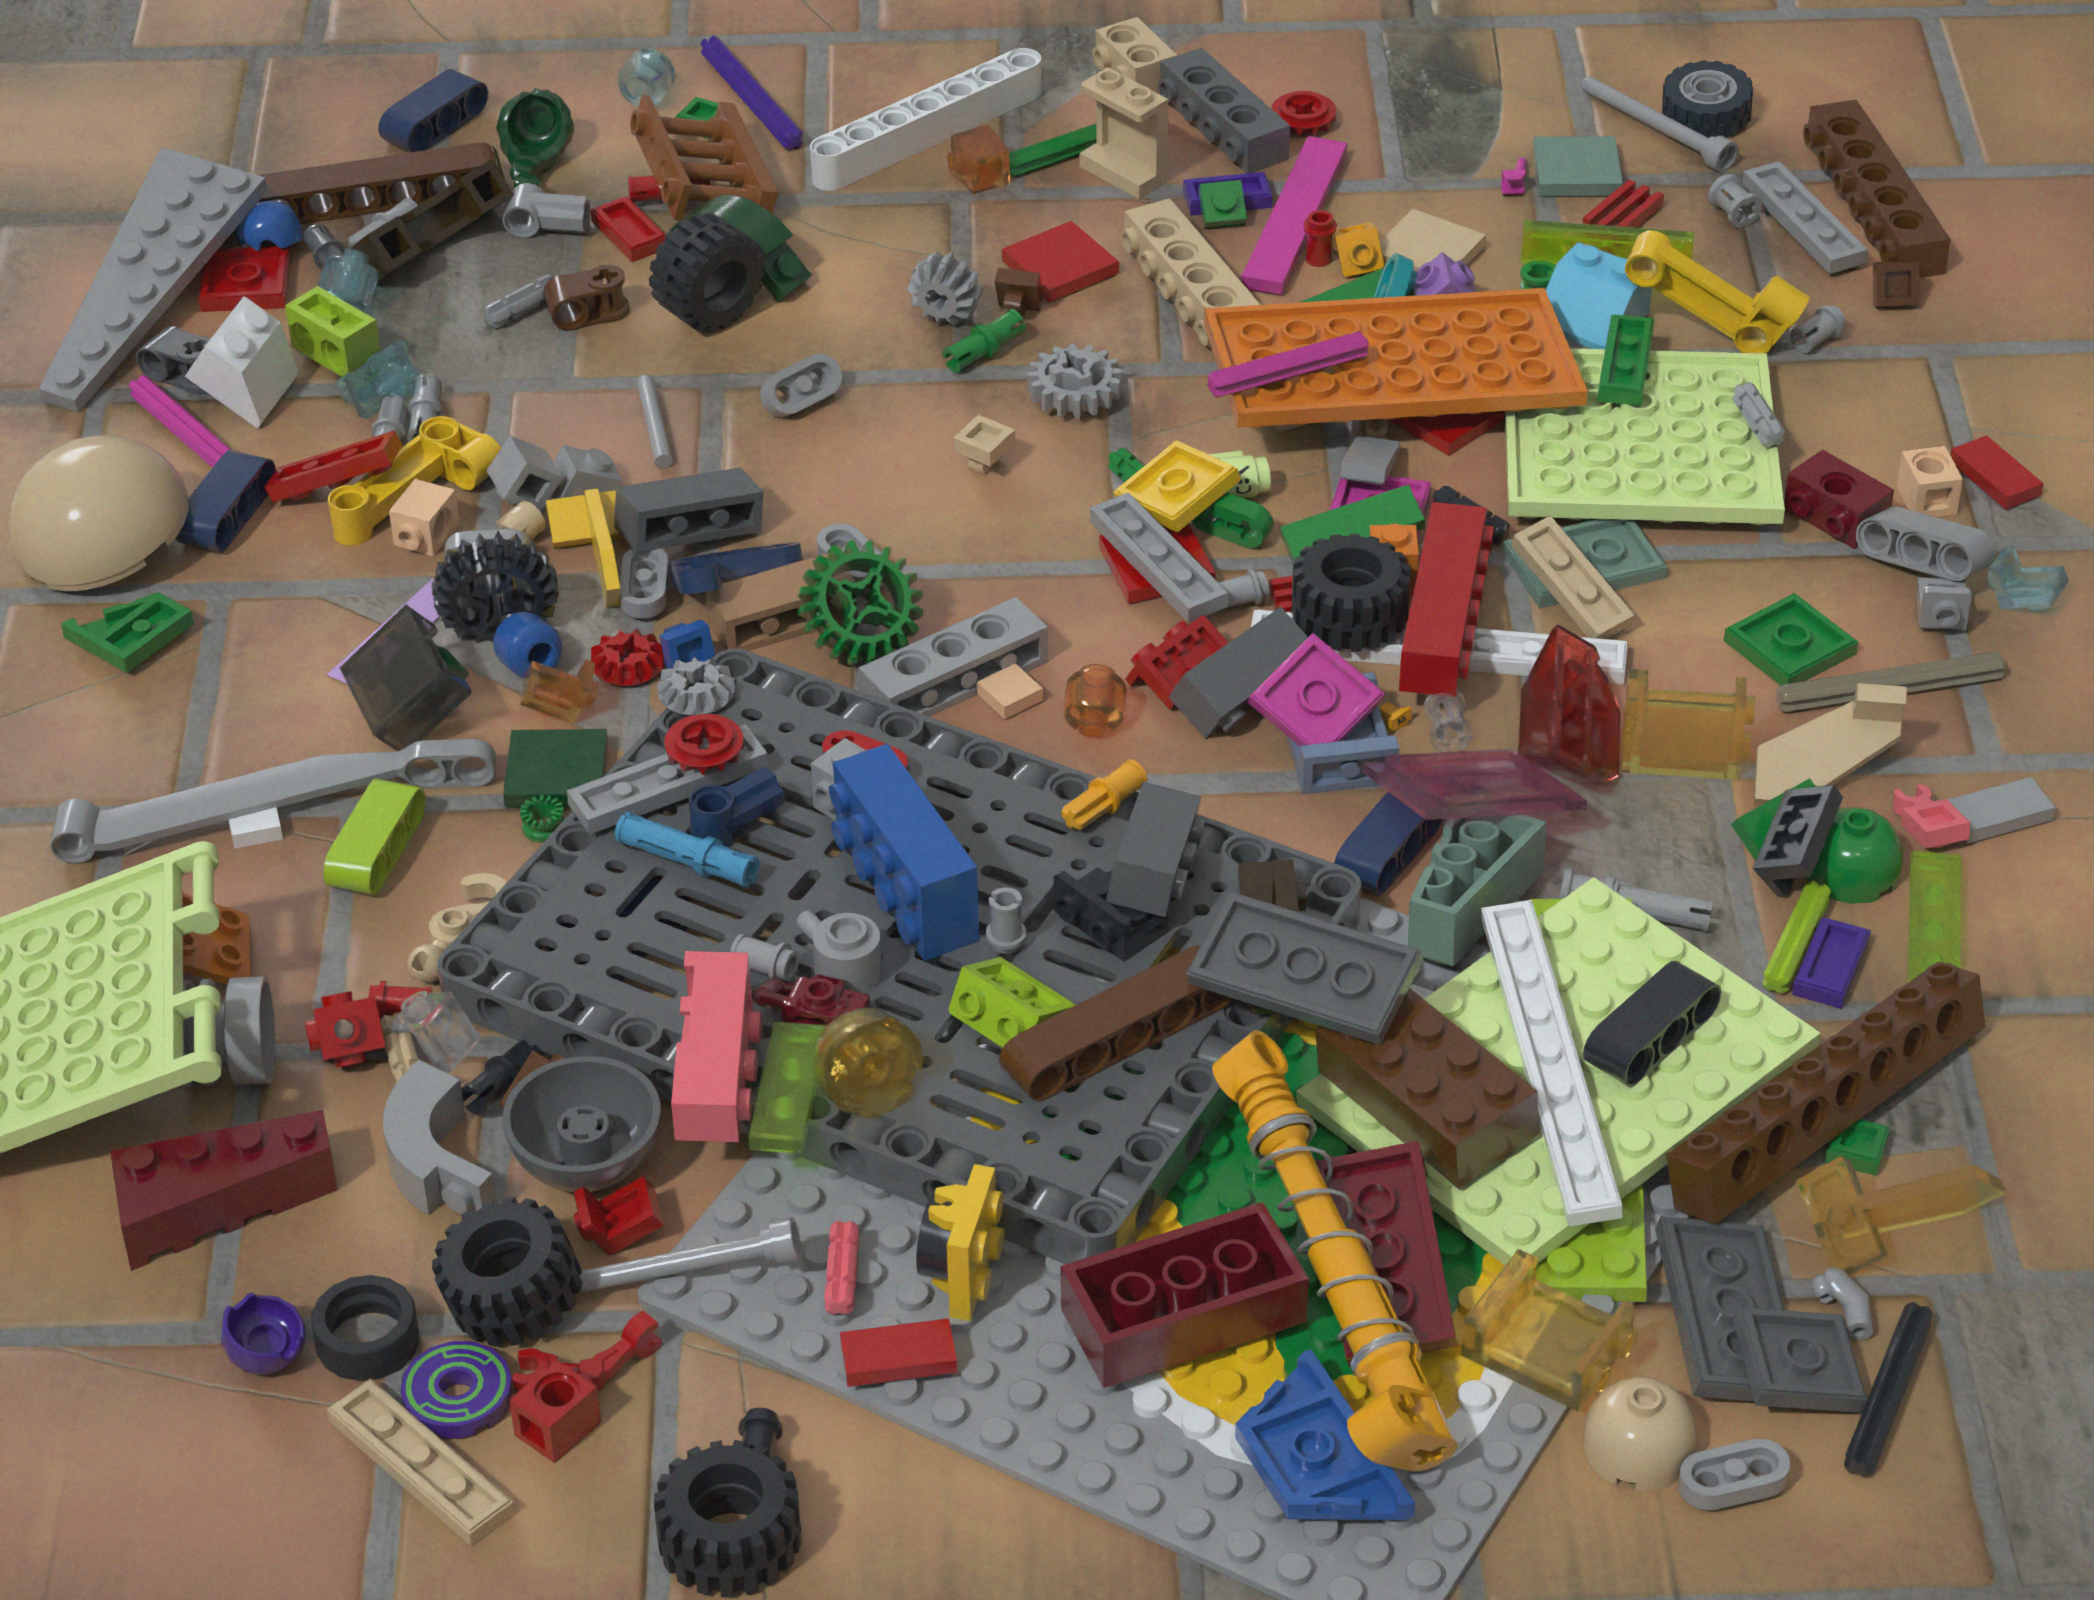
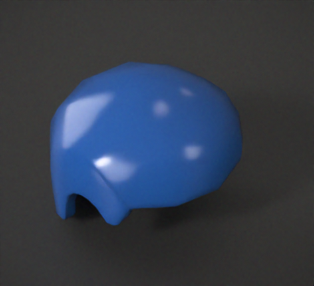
M277 201L257 203L235 229L240 245L247 243L256 251L261 249V243L264 240H271L278 248H286L304 237L303 228L292 208L283 202Z

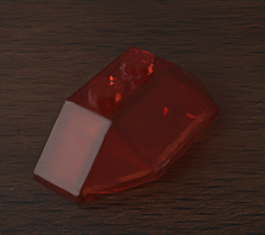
M1559 624L1551 630L1521 688L1518 753L1525 756L1531 763L1540 765L1556 775L1584 780L1613 781L1619 776L1621 710L1609 679L1597 663L1600 660V656L1596 646Z

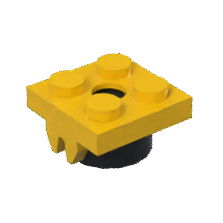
M974 1164L967 1186L954 1184L936 1188L935 1194L927 1202L922 1217L916 1252L917 1273L921 1276L931 1277L933 1285L949 1294V1318L971 1321L977 1301H986L988 1297L992 1274L991 1269L988 1268L991 1259L998 1261L1002 1254L1005 1230L1004 1228L997 1227V1224L1002 1214L1004 1194L1001 1191H996L994 1167Z

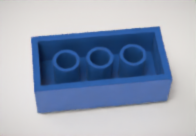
M888 743L833 762L834 784L829 786V794L836 810V821L831 824L834 840L840 850L847 849L853 858L854 867L859 878L863 882L867 880L870 882L884 913L890 912L897 922L900 936L905 944H913L922 959L926 961L980 941L977 866Z

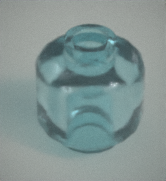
M642 48L633 52L619 70L617 77L618 89L622 96L635 106L639 107L642 95H650L654 106L658 105L674 85L676 78L675 67L663 52L654 48Z
M345 248L343 255L331 254L326 258L317 286L355 308L363 310L370 305L379 274L372 265L368 264L369 256L367 254Z

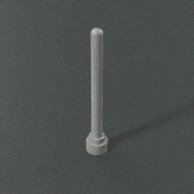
M1586 77L1581 83L1584 92L1700 152L1705 164L1712 169L1724 173L1734 165L1738 157L1739 147L1737 143L1726 137L1712 136L1707 138L1593 77Z
M788 1217L770 1221L769 1227L761 1228L759 1235L582 1270V1274L579 1275L582 1281L580 1293L764 1256L767 1261L775 1259L778 1264L801 1260L802 1244L799 1229L795 1219Z

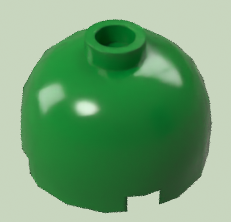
M1859 807L1840 808L1812 876L1805 877L1808 882L1813 879L1819 885L1826 884L1831 890L1829 898L1832 900L1850 904L1871 903L1879 900L1881 892L1888 890L1890 887L1892 892L1898 887L1904 861L1903 846L1896 828L1886 817L1875 811Z

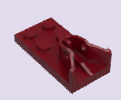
M1419 1140L1333 1157L1334 1167L1331 1178L1326 1186L1329 1189L1345 1193L1352 1200L1353 1212L1346 1228L1357 1231L1358 1234L1364 1235L1372 1242L1374 1251L1371 1262L1378 1276L1385 1278L1392 1285L1394 1296L1391 1304L1399 1321L1406 1322L1413 1329L1414 1336L1419 1341L1422 1353L1458 1346L1428 1189V1175ZM1327 1160L1315 1161L1325 1180L1329 1168ZM1330 1193L1344 1222L1348 1214L1347 1203L1341 1196ZM1362 1241L1367 1253H1369L1366 1243ZM1382 1283V1285H1383V1287H1384V1289H1385V1291H1386V1293H1387V1295H1388V1297H1389L1387 1287ZM1343 1341L1345 1357L1348 1366L1351 1367L1350 1363L1354 1355L1348 1342Z

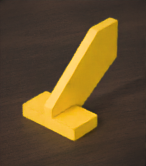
M597 488L584 490V495L546 500L553 549L592 543L606 608L620 606V583L611 541L624 539L614 528L616 490L599 493Z

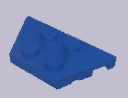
M1311 1349L1304 1351L1298 1357L1297 1368L1283 1382L1277 1379L1264 1393L1262 1402L1252 1406L1235 1423V1439L1287 1519L1408 1520L1413 1518L1415 1515V1501L1392 1467L1370 1461L1354 1444L1347 1428V1420L1354 1414V1411Z

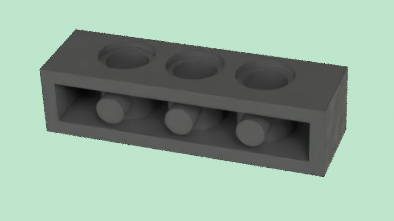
M1203 48L1161 62V79L1158 82L1160 95L1167 98L1168 103L1187 122L1196 127L1208 141L1216 145L1226 154L1230 161L1237 164L1245 173H1254L1289 160L1290 125Z

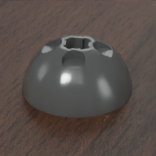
M577 1056L551 1062L524 1077L513 1088L505 1102L502 1124L507 1143L520 1165L534 1178L548 1186L563 1191L574 1192L584 1186L589 1192L611 1187L625 1180L646 1160L658 1136L661 1104L654 1085L638 1069L611 1058Z

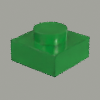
M1241 180L1199 185L1198 193L1204 229L1246 224L1247 216Z

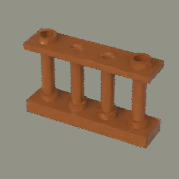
M650 95L641 96L638 110H634L631 115V133L635 135L662 193V200L667 204L674 220L680 221L683 219L688 201L707 202L721 195L746 198L773 213L779 192L734 103L719 102L715 117L705 121L660 117ZM668 134L708 137L710 142L670 139ZM678 156L718 159L723 165L680 161ZM689 179L730 182L732 187L691 184Z

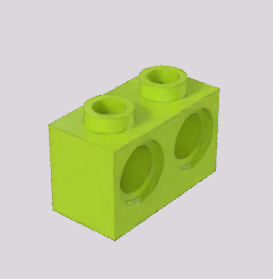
M319 286L285 305L291 347L334 373L351 381L382 362L376 319Z

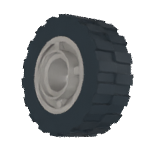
M1702 60L1696 63H1686L1680 68H1675L1665 78V83H1663L1662 114L1707 138L1712 136H1734L1738 131L1744 130L1747 127V122L1751 120L1753 101L1752 80L1746 76V72L1742 69L1739 70L1736 66L1724 64L1721 61L1708 62L1707 60Z

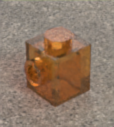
M989 125L951 135V152L947 155L949 170L954 177L958 176L972 195L1010 184L1009 149Z

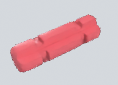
M838 1220L830 1226V1245L828 1246L826 1270L827 1284L825 1285L824 1300L825 1310L831 1315L838 1313L848 1315L854 1309V1290L856 1289L858 1265L857 1251L859 1250L860 1236L859 1226L853 1221L844 1223Z

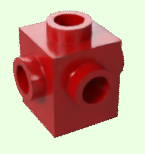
M352 991L321 997L323 1007L313 1009L314 1020L304 1022L310 1052L320 1050L322 1060L333 1058L335 1068L366 1062L364 1051L385 1047L375 996L353 1001ZM341 1019L347 1020L352 1025V1034L345 1040L338 1038L334 1032L335 1024Z

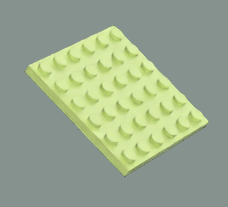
M1570 348L1588 390L1586 406H1572L1563 409H1525L1519 412L1504 411L1508 516L1527 519L1551 516L1552 518H1568L1571 520H1582L1584 518L1621 519L1623 521L1656 520L1664 523L1692 521L1708 524H1718L1721 522L1750 523L1753 525L1783 524L1785 507L1778 446L1774 444L1769 448L1764 447L1732 400L1735 395L1733 389L1736 385L1740 384L1743 386L1751 382L1756 386L1774 413L1766 353L1650 350L1642 406L1597 401L1605 349Z

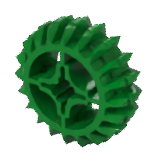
M852 540L846 543L844 552L837 545H833L827 551L828 558L818 555L813 561L815 570L807 569L802 577L807 586H802L797 594L801 600L808 602L799 607L798 615L812 618L804 626V633L812 634L818 631L820 636L814 643L815 647L820 649L826 643L833 646L830 652L831 660H836L842 651L846 652V660L849 666H854L857 663L860 654L864 662L868 664L877 659V654L883 657L894 652V648L899 650L908 646L909 642L906 636H915L919 627L914 620H919L924 613V609L914 604L922 599L923 591L909 588L917 580V573L904 575L901 570L907 563L906 558L898 559L895 564L888 559L891 555L890 547H885L879 555L875 554L873 541H867L861 552L856 542ZM846 571L867 573L865 579L861 582H851L846 579L840 582L833 578L835 575ZM881 582L891 593L895 610L891 608L892 603L885 600L881 595ZM868 588L864 597L867 601L864 606L865 609L861 610L854 619L853 615L857 609L854 603L858 600L856 598ZM826 596L830 598L829 603L836 606L841 613L842 620L840 625L834 620L828 609ZM861 624H870L875 627L881 624L889 629L873 636L853 634L855 629Z

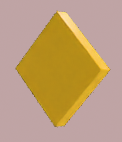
M1176 440L1113 493L1115 497L1129 492L1159 524L1179 532L1237 484L1241 477L1237 467Z

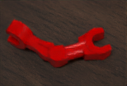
M643 1310L627 1322L621 1334V1340L612 1347L596 1354L592 1359L581 1360L580 1363L563 1364L574 1372L582 1371L587 1374L596 1384L598 1390L605 1386L606 1381L615 1376L622 1365L634 1355L646 1358L654 1354L662 1346V1339L653 1333L659 1327V1324ZM534 1348L519 1350L517 1357L520 1369L535 1371L530 1374L513 1373L512 1382L515 1393H518L556 1359L558 1360V1356Z

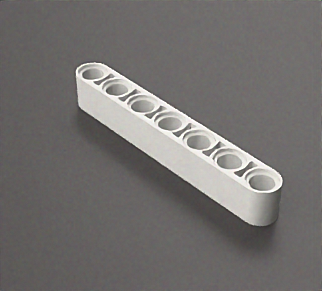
M1018 48L814 139L810 144L812 184L820 190L833 191L841 189L1036 100L1042 94L1041 55L1029 48Z

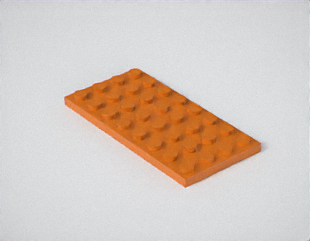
M1545 288L1204 308L1203 323L1218 370L1354 332H1362L1369 342L1368 354L1364 358L1227 395L1237 428H1261L1263 426L1290 424L1306 425L1308 423L1321 422L1346 423L1353 420H1391L1400 417H1435L1447 414H1479L1481 412L1509 410L1519 412L1525 409H1563L1572 406H1586L1587 387Z

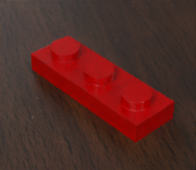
M394 430L277 467L266 484L265 489L272 503L285 498H289L290 501H297L310 495L314 489L326 485L330 489H335L349 483L355 476L368 473L369 476H376L386 472L393 466V461L403 445Z

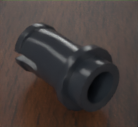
M753 1408L748 1410L745 1417L740 1420L738 1431L743 1437L742 1441H747V1448L753 1449L757 1445H761L769 1449V1457L772 1458L775 1455L776 1441L782 1436L783 1426L774 1411L767 1408Z

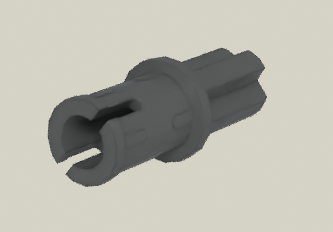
M318 224L310 226L305 231L303 240L306 246L313 252V260L316 266L327 271L336 284L345 285L348 279L354 278L355 270L346 259L344 245L332 237L325 225L321 224L320 228Z

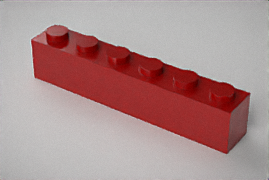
M1432 502L1401 650L1399 691L1456 697L1459 679L1468 680L1471 653H1473L1475 630L1478 627L1480 603L1483 600L1484 583L1487 577L1489 553L1491 554L1494 526L1486 525V507Z

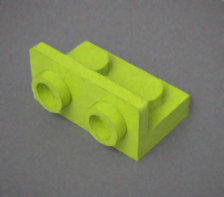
M997 957L962 966L949 1005V1013L1003 1048L1017 1034L1076 1004L1004 958Z

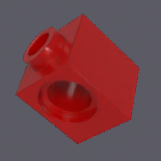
M556 1359L509 1400L514 1436L553 1463H556L601 1423L598 1401L599 1392L596 1384L584 1372H574Z

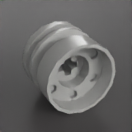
M267 976L230 978L225 993V1001H221L220 1011L215 1015L216 1053L221 1057V1065L227 1062L228 1071L234 1085L271 1083L274 1074L276 1038L273 997ZM201 979L199 986L208 985L216 988L213 979ZM183 980V992L195 987L192 980ZM194 1016L183 1020V1056L194 1052ZM218 1079L204 1084L205 1086H216ZM192 1081L179 1086V1088L195 1087L197 1082Z

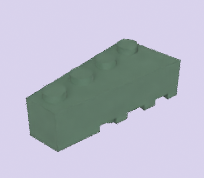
M1457 796L1453 804V814L1451 817H1447L1443 826V836L1440 843L1436 842L1431 852V862L1429 866L1424 868L1409 901L1408 946L1421 950L1422 957L1428 958L1431 962L1454 966L1485 934L1481 908L1509 904L1513 900H1518L1544 873L1547 822Z

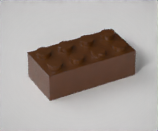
M1411 988L1408 989L1381 1045L1322 1026L1315 1028L1318 1072L1403 1143L1419 1140L1424 1161L1443 1175L1457 1189L1466 1185L1539 1134L1538 1091Z

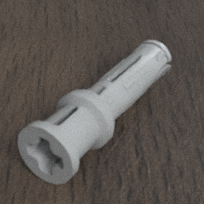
M1565 867L1559 899H1564L1593 877L1575 874L1573 868ZM1607 875L1605 879L1596 878L1622 897L1632 898V904L1659 922L1708 932L1713 900L1706 901L1620 885V879H1615V876Z

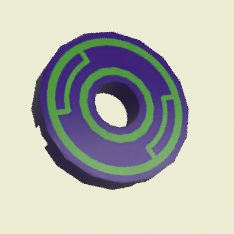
M450 1341L430 1347L413 1359L403 1373L400 1393L403 1407L439 1438H465L475 1435V1429L483 1427L487 1423L490 1428L501 1420L510 1406L509 1400L512 1398L513 1383L506 1360L493 1348L474 1341ZM453 1385H466L470 1387L469 1391L459 1396H450L443 1393Z

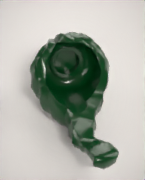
M534 88L531 92H521L507 101L500 109L496 130L500 139L501 150L512 166L509 174L511 179L514 180V187L523 183H531L539 187L541 182L535 175L549 171L554 166L557 158L565 151L566 146L571 142L575 128L571 118V111L557 93H552L548 89L540 90Z

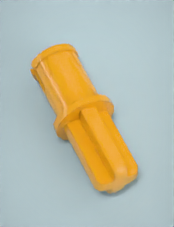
M1129 759L1106 777H1097L1090 781L1088 790L1063 807L1061 816L1065 820L1066 826L1070 830H1083L1105 813L1111 815L1117 812L1120 808V803L1140 790L1143 782L1148 781L1144 768L1135 760Z

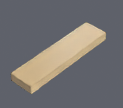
M372 1379L367 1380L327 1409L329 1422L471 1547L515 1515L514 1502Z

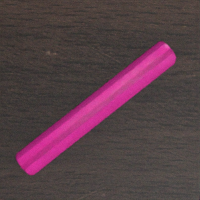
M1354 332L1219 369L1209 373L1207 387L1216 398L1364 358L1368 354L1369 342L1362 332Z
M141 375L138 380L132 379L129 384V388L132 389L131 397L212 468L227 450H232L148 376Z

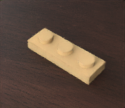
M1551 516L1513 536L1512 548L1588 638L1607 639L1631 626L1635 616Z

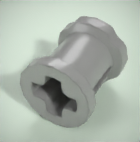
M1725 174L1719 177L1709 189L1708 201L1714 208L1724 210L1728 214L1729 222L1734 227L1741 228L1750 225L1761 213V199L1754 193H1748L1742 187L1741 180L1734 174ZM1726 190L1730 195L1726 197L1722 191ZM1744 205L1748 209L1747 212L1740 207Z

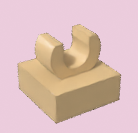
M978 414L953 437V452L968 457V468L985 475L988 469L987 466L991 467L994 463H998L1001 456L1015 444V429Z

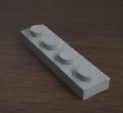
M1780 161L1743 171L1742 185L1744 188L1761 199L1762 206L1829 274L1866 263L1868 249Z
M1129 492L1090 507V523L1188 623L1196 620L1203 614L1207 616L1228 607V592Z
M744 724L739 726L743 733L744 749L739 753L738 762L726 763L723 772L712 768L707 769L702 776L700 771L694 768L683 773L679 764L669 763L666 753L567 790L568 805L590 835L617 825L618 820L622 815H625V812H631L640 816L686 799L699 787L705 785L720 786L747 776L763 767L768 768V755L760 742ZM708 738L703 740L699 749H708L710 744L708 743Z

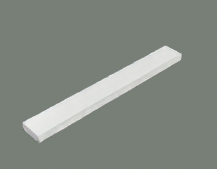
M1254 610L1251 627L1273 611ZM1286 612L1292 619V613ZM1407 622L1402 633H1396V639L1390 643L1381 642L1379 648L1372 650L1362 648L1361 652H1351V649L1334 651L1346 661L1400 665ZM1476 628L1469 671L1624 684L1627 641Z
M1532 900L1481 908L1483 927L1527 1082L1538 1091V1120L1568 1227L1622 1218V1203Z

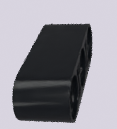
M1676 960L1669 962L1595 1027L1585 1043L1583 1050L1584 1060L1626 1086H1635L1711 1018L1721 1000V987Z

